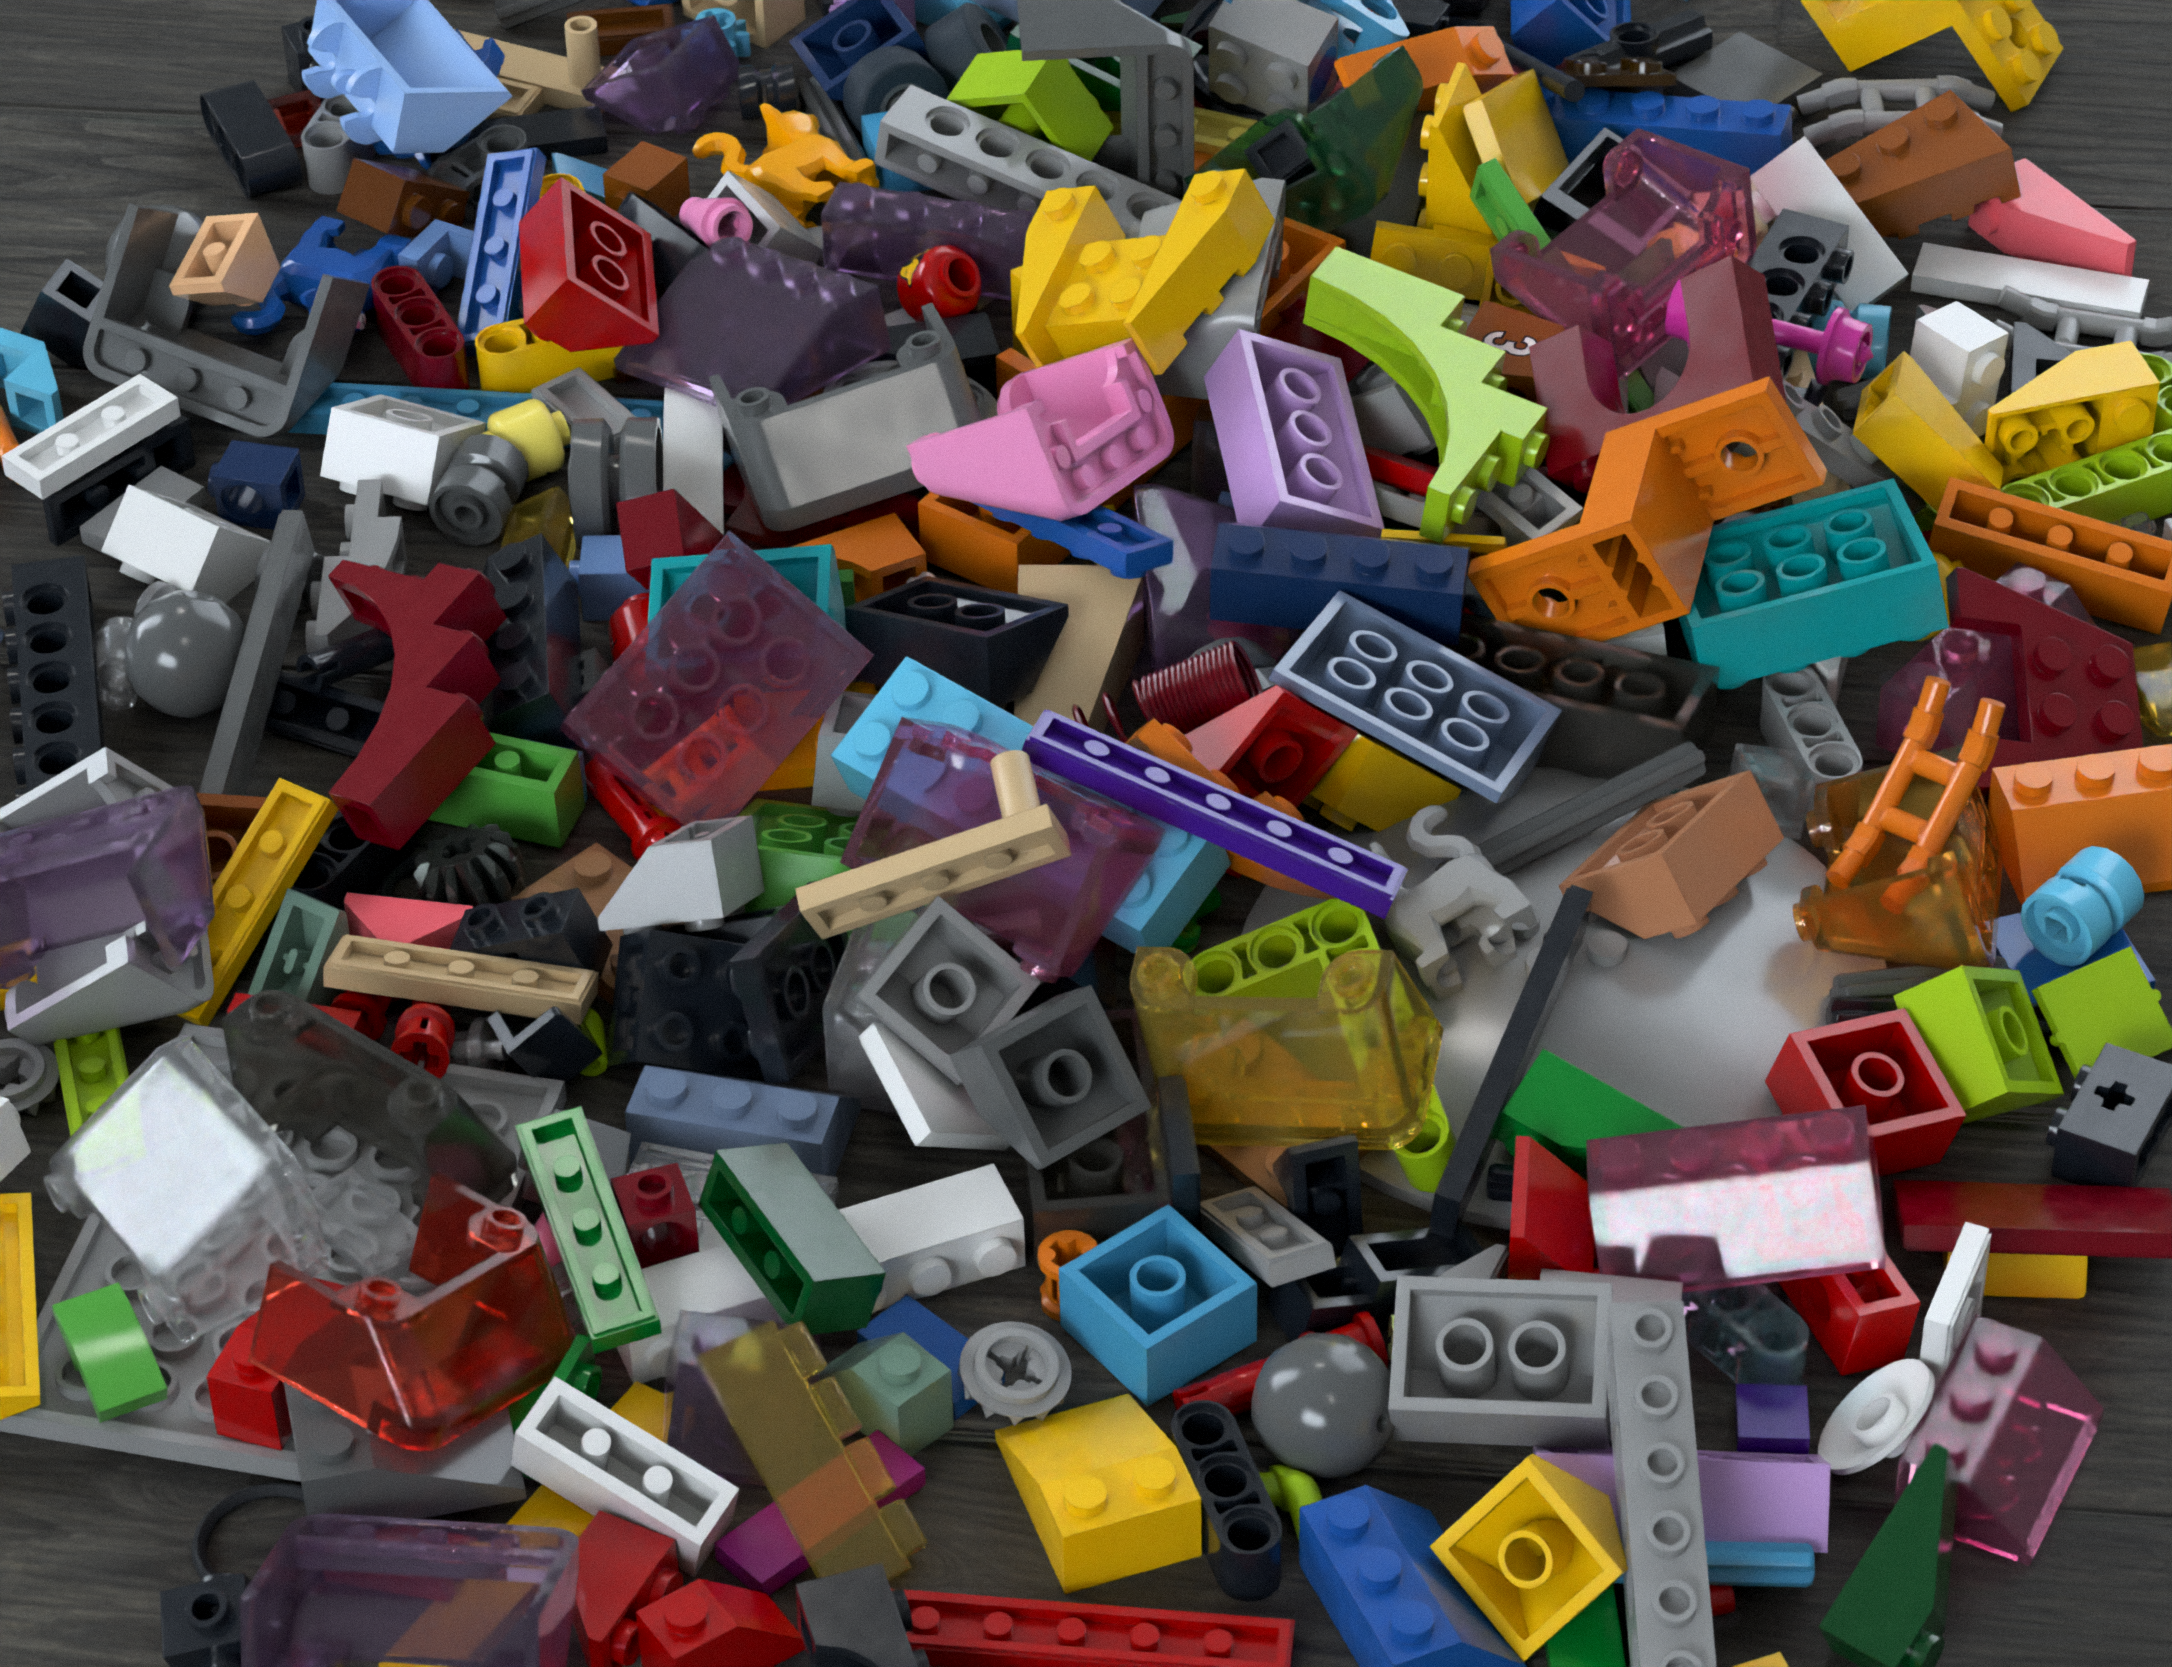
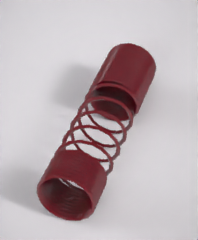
M1230 640L1229 643L1224 642L1223 646L1218 645V648L1207 649L1206 653L1195 654L1194 657H1189L1188 660L1184 659L1183 662L1178 661L1177 665L1172 664L1171 667L1160 668V671H1154V674L1143 675L1141 682L1135 679L1132 682L1134 695L1147 722L1155 718L1161 725L1164 723L1170 724L1184 735L1263 692L1257 673L1247 653L1238 642ZM1103 692L1102 701L1107 715L1119 736V741L1126 743L1128 738L1124 734L1115 703L1108 693ZM1073 704L1072 713L1075 722L1089 727L1081 708Z

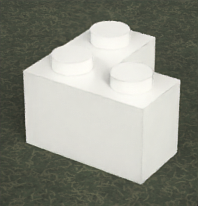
M1955 301L1916 320L1910 356L1977 437H1980L1986 433L1988 409L1994 406L1996 402L2000 377L2005 369L2004 356L2009 333L1960 302Z

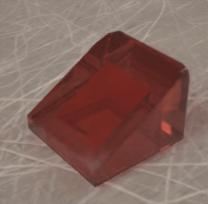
M305 90L267 100L290 137L294 147H302V133L321 106L320 97L313 94L310 90Z

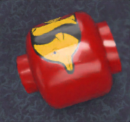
M940 245L913 257L902 266L897 277V292L900 303L906 313L916 322L925 321L921 306L933 303L941 318L968 314L977 306L980 300L982 280L977 265L966 252L952 245Z

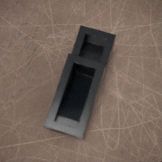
M1465 1224L1460 1225L1454 1240L1432 1233V1228L1351 1235L1348 1237L1341 1257H1335L1336 1268L1272 1287L1266 1305L1291 1342L1298 1339L1300 1334L1310 1330L1314 1333H1325L1352 1323L1353 1316L1362 1311H1367L1375 1320L1380 1332L1388 1330L1390 1315H1395L1397 1275L1439 1277L1445 1271L1484 1250Z

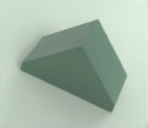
M287 888L248 994L329 1007L334 998L345 990L324 987L323 966L342 936L345 934L350 935L347 913L301 892Z

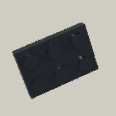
M797 895L729 960L731 966V987L735 996L741 1000L749 1027L748 1042L753 1057L759 1061L765 1084L790 1081L861 1005L854 999L862 987L847 931L822 940L801 914Z

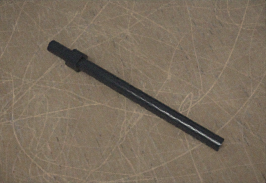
M1456 16L1449 17V28L1454 26H1485L1474 19L1462 20ZM1502 41L1507 58L1515 73L1520 74L1534 68L1538 82L1543 88L1570 102H1578L1583 98L1585 87L1581 81Z

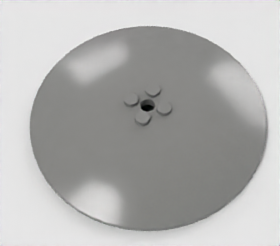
M1534 767L1515 796L1500 803L1489 800L1449 777L1443 778L1462 791L1457 799L1441 804L1448 811V818L1432 834L1433 836L1461 835L1475 845H1478L1622 773L1573 767ZM1682 786L1662 797L1688 790L1689 788ZM1642 807L1504 875L1517 885L1532 904L1537 923L1530 928L1521 922L1512 924L1515 949L1518 957L1496 969L1487 964L1478 945L1481 938L1475 934L1462 943L1450 948L1453 957L1459 965L1458 970L1464 988L1439 1002L1435 1000L1429 987L1421 980L1416 962L1398 952L1385 930L1371 925L1457 1140L1563 898L1559 885ZM1414 816L1380 832L1357 822L1352 832L1335 823L1324 830L1370 851L1369 844L1376 841L1382 846L1393 862L1408 869L1404 878L1408 889L1429 878L1436 872V867L1446 861H1432L1411 850L1406 840L1409 823ZM1782 833L1784 839L1765 856L1767 865L1754 875L1742 879L1736 885L1739 890L1738 894L1731 900L1714 907L1708 912V924L1688 936L1674 938L1672 933L1668 932L1643 939L1590 911L1585 935L1525 1075L1544 1048L1723 1149L1729 1126L1783 1115L1765 1083V1079L1789 1033L1826 1025V1008L1830 1002L1829 989L1833 988V978L1836 975L1887 968L1877 937L1862 909L1846 889L1832 884L1826 876L1828 869L1815 856L1789 836ZM1266 885L1250 911L1241 935L1327 900L1302 896ZM1370 989L1364 990V991H1362V992L1359 993V994L1365 993V992L1369 991ZM1332 993L1259 1022L1379 1116ZM1392 1040L1385 1041V1042H1383L1382 1044H1380L1379 1046L1386 1045V1044H1388L1389 1042H1391ZM1414 1092L1406 1093L1403 1096L1399 1097L1398 1100L1407 1098ZM1387 1136L1359 1160L1360 1181L1388 1196L1432 1212L1435 1192H1422L1411 1186L1404 1175ZM1496 1140L1462 1221L1510 1230L1512 1202L1491 1200L1486 1194L1489 1166L1494 1163L1514 1165L1515 1157L1507 1151L1504 1143ZM1435 1145L1427 1146L1418 1153L1427 1152L1434 1148ZM1714 1177L1709 1187L1690 1185V1205L1686 1216L1673 1217L1596 1210L1595 1217L1609 1218L1608 1234L1648 1230L1691 1221L1728 1209V1207L1714 1187Z

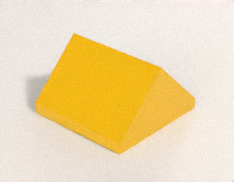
M1535 1454L1526 1457L1429 1546L1523 1662L1536 1653L1629 1570L1609 1496Z

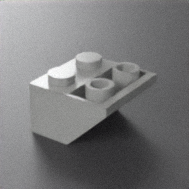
M752 815L690 822L650 845L597 918L599 931L623 929V934L627 935L648 929L663 931L662 924L684 922L687 932H698L724 926V917L744 913V904L765 892Z

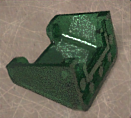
M1402 45L1383 55L1372 65V68L1331 100L1315 108L1307 115L1308 119L1296 110L1288 108L1279 109L1257 121L1186 176L1184 181L1189 187L1195 174L1244 168L1252 180L1259 179L1260 176L1245 155L1244 150L1289 118L1307 142L1308 146L1304 150L1317 170L1286 186L1285 217L1328 233L1369 213L1387 198L1424 89L1421 74ZM1316 123H1318L1319 128L1318 134L1312 127Z

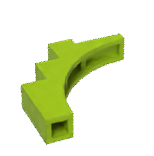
M1336 246L1310 276L1303 324L1344 342L1380 366L1406 390L1426 418L1438 447L1440 467L1427 488L1419 535L1442 544L1457 523L1465 525L1474 511L1477 498L1482 491L1491 492L1497 481L1515 487L1529 467L1537 469L1540 466L1550 441V436L1543 433L1548 408L1506 392L1508 379L1501 376L1506 351L1465 336L1467 323L1461 320L1465 295Z

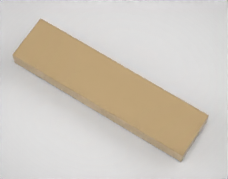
M348 934L342 936L323 966L324 987L495 1012L498 1009L501 1013L539 1018L548 1009L557 1006L575 1024L581 1025L598 993V972H594V970Z

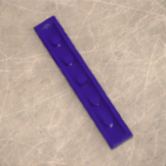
M1044 709L1025 739L1021 750L1029 755L1030 762L1034 765L1383 919L1386 918L1408 871L1405 866L1050 710Z

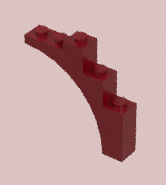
M343 559L328 575L330 581L356 621L377 628L392 638L395 657L391 688L379 720L357 758L328 794L357 838L400 850L496 744L482 722L484 714L478 705L501 681L500 676L488 658L490 651L485 642L507 617L494 597L496 591L493 584L484 574L476 569L468 568L466 570L438 563L425 578H422L418 575L407 576L388 571L378 565L368 566Z

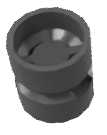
M473 435L461 442L429 503L430 516L437 528L447 537L461 544L479 546L489 544L495 540L502 531L529 477L528 463L523 454L512 443L495 435Z

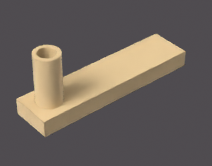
M576 16L565 22L567 57L493 39L505 54L504 63L501 66L498 77L543 88L544 102L547 105L563 109L599 105L602 114L624 89L622 71L601 66L597 22L591 17ZM460 31L474 51L483 48L484 40L489 39L488 37Z
M1010 750L996 755L990 762L1002 819L795 888L801 914L823 940L927 905L937 896L944 899L1072 856L1067 832L1048 804L1040 805L1029 755L1021 750Z

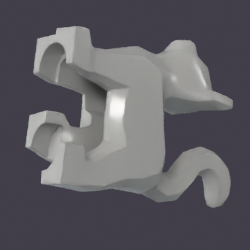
M1430 805L1419 810L1411 819L1406 840L1412 851L1432 861H1451L1411 889L1407 888L1404 879L1385 919L1370 912H1365L1371 925L1387 932L1401 955L1416 962L1421 980L1429 987L1435 1000L1439 1002L1464 988L1458 970L1459 965L1453 957L1450 948L1462 943L1475 934L1481 938L1478 945L1484 959L1490 967L1496 969L1518 957L1515 949L1512 924L1521 922L1530 928L1537 923L1529 900L1512 880L1494 870L1488 860L1482 856L1478 846L1461 835L1433 836L1432 832L1448 818V811L1441 805ZM1376 841L1369 844L1371 852L1391 860L1382 846Z

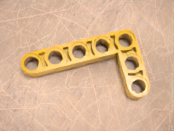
M549 174L543 177L539 200L560 177L584 192L585 190L578 178L570 174ZM524 318L486 327L475 338L481 391L532 393L531 390L578 367H581L596 382L614 378L613 368L616 365L624 364L643 356L642 344L569 352L553 341L546 342L536 337L524 324Z

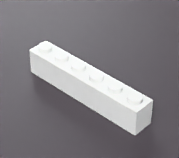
M994 1163L839 1210L886 1271L883 1287L878 1295L872 1314L889 1308L906 1294L916 1300L984 1278L998 1276L1007 1271L1025 1266L1024 1218ZM723 1244L641 1269L660 1319L662 1333L619 1346L617 1349L634 1384L636 1381L644 1383L660 1377L671 1376L683 1370L726 1357L737 1356L745 1351L795 1336L729 1246Z

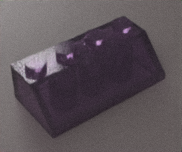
M839 182L821 213L824 269L897 281L902 266L913 257L935 246L952 245L961 248L977 265L982 280L981 296L1011 300L1010 270L1023 265L1026 231L1035 213L1024 209L1011 210L981 205L969 200L956 201L925 196L919 192H901L876 188L864 183Z

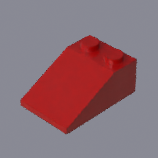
M1275 685L1185 734V736L1192 744L1193 751L1191 754L1209 771L1216 769L1225 774L1237 786L1241 795L1253 799L1267 791L1272 797L1280 796L1297 808L1359 732L1344 720L1283 687ZM1229 867L1226 870V873L1238 879L1242 875Z

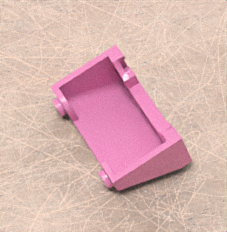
M1129 338L1019 373L1002 386L997 401V416L947 432H936L922 436L906 447L912 459V470L916 479L934 494L1051 520L1064 521L1087 514L1167 458L1173 450L1174 433L1149 365L1133 339Z

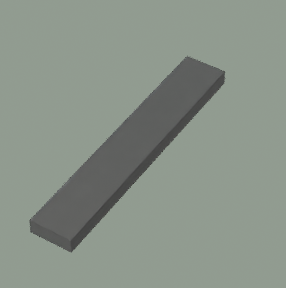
M282 509L281 514L278 516L199 793L246 796L315 551L303 510Z

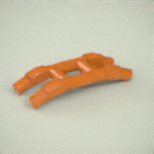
M1926 676L1918 704L1914 706L1909 724L1902 735L1904 739L1862 822L1858 821L1852 835L1842 846L1843 851L1826 872V876L1832 884L1846 889L1862 868H1866L1879 852L1886 838V831L1916 843V845H1912L1907 857L1898 867L1897 875L1880 895L1882 903L1895 912H1901L1917 891H1921L1933 876L1941 860L1939 856L1977 781L1981 774L1986 772L1994 756L1999 740L1997 733L2006 708L2004 703L1990 698L1980 699L1972 728L1968 729L1964 745L1957 757L1959 759L1958 763L1931 753L1927 750H1931L1939 734L1944 718L1942 711L1951 685L1949 681L1935 676ZM1915 774L1945 786L1929 820L1898 808Z

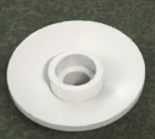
M1903 1359L1880 1368L1859 1383L1832 1413L1819 1440L1818 1455H1821L1830 1464V1472L1837 1475L1857 1473L1885 1457L1894 1458L1906 1451L1917 1436V1425L1925 1414L1933 1396L1935 1378L1932 1371L1920 1360Z

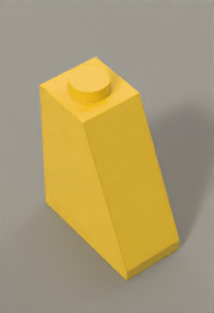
M1905 351L1862 390L1853 435L1937 512L1949 477L2000 491L2004 470L2002 465L1914 359Z

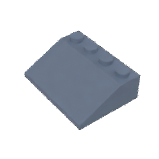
M1340 590L1276 665L1269 677V680L1495 803H1500L1515 796L1533 771L1562 712L1556 706Z

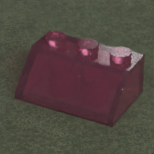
M1975 1315L1925 1414L1900 1458L1894 1506L1936 1442L1948 1449L1959 1474L1953 1539L2030 1566L2103 1418L2104 1408L2043 1337Z

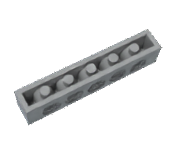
M910 85L880 121L874 164L1025 229H1028L1046 191L1058 188L1096 185L1125 233V239H1129L1132 221L1141 222L1145 211L1182 201L913 85Z
M1683 1301L1610 1302L1604 1336V1353L1619 1534L1629 1568L1623 1574L1630 1666L1717 1667Z

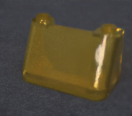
M1137 946L1130 974V992L1157 1091L1158 1077L1182 1075L1183 1080H1186L1196 1144L1293 1147L1354 1133L1358 1140V1149L1390 1150L1401 1148L1412 1142L1421 1132L1427 1115L1444 1028L1393 950H1355L1346 952L1336 957L1326 967L1320 981L1317 998L1195 996L1198 985V972L1188 955L1180 949L1171 947Z

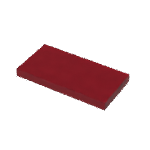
M1893 1180L1892 1204L1903 1248H1906V1251L1953 1252L1965 1222L1990 1228L1989 1234H1992L1989 1253L2172 1259V1194L2169 1188Z

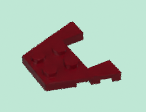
M1956 567L1946 577L1950 628L2006 635L2011 638L2020 741L1998 740L1994 756L1986 772L1981 774L1969 798H1977L1989 794L1992 768L2143 748L2133 643L1967 568Z

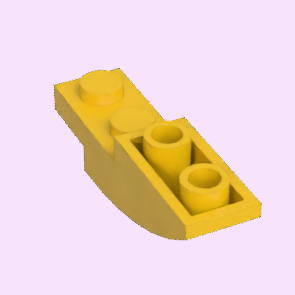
M1376 221L1370 255L1371 260L1465 295V299L1480 301L1479 308L1485 300L1542 319L1551 320L1496 236L1435 223L1433 230ZM1560 254L1597 309L1604 269Z

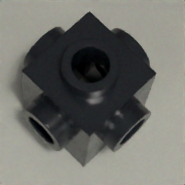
M245 1572L239 1574L214 1573L203 1577L199 1583L160 1591L162 1656L170 1667H272L271 1641L278 1640L280 1635L277 1610L270 1596L263 1597Z

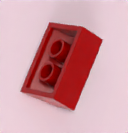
M560 177L519 221L524 324L539 339L546 342L553 341L569 352L653 343L659 336L651 233Z

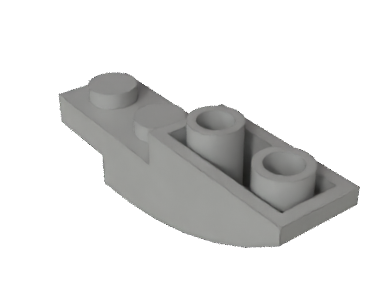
M382 479L358 480L355 504L345 505L346 539L351 541L341 542L340 556L324 557L321 581H312L311 610L313 618L317 619L306 622L307 653L315 652L373 629V627L354 619L328 577L343 559L368 566L378 565L385 570L403 575L406 573L407 555L402 517H387Z

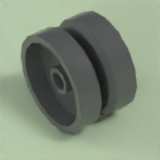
M628 417L621 429L620 455H615L613 431L604 418L573 420L570 457L568 461V496L576 547L578 550H581L583 536L616 535V503L663 491V439L660 419L658 417Z

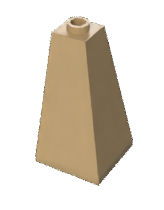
M1019 565L1018 594L1068 604L1069 617L1032 693L1015 699L1014 716L1034 726L1044 709L1075 721L1072 707L1073 704H1076L1083 711L1089 728L1103 733L1109 717L1104 708L1102 694L1103 692L1108 693L1116 706L1144 645L1143 577L1137 579L1118 578L1110 573V569L1102 565Z

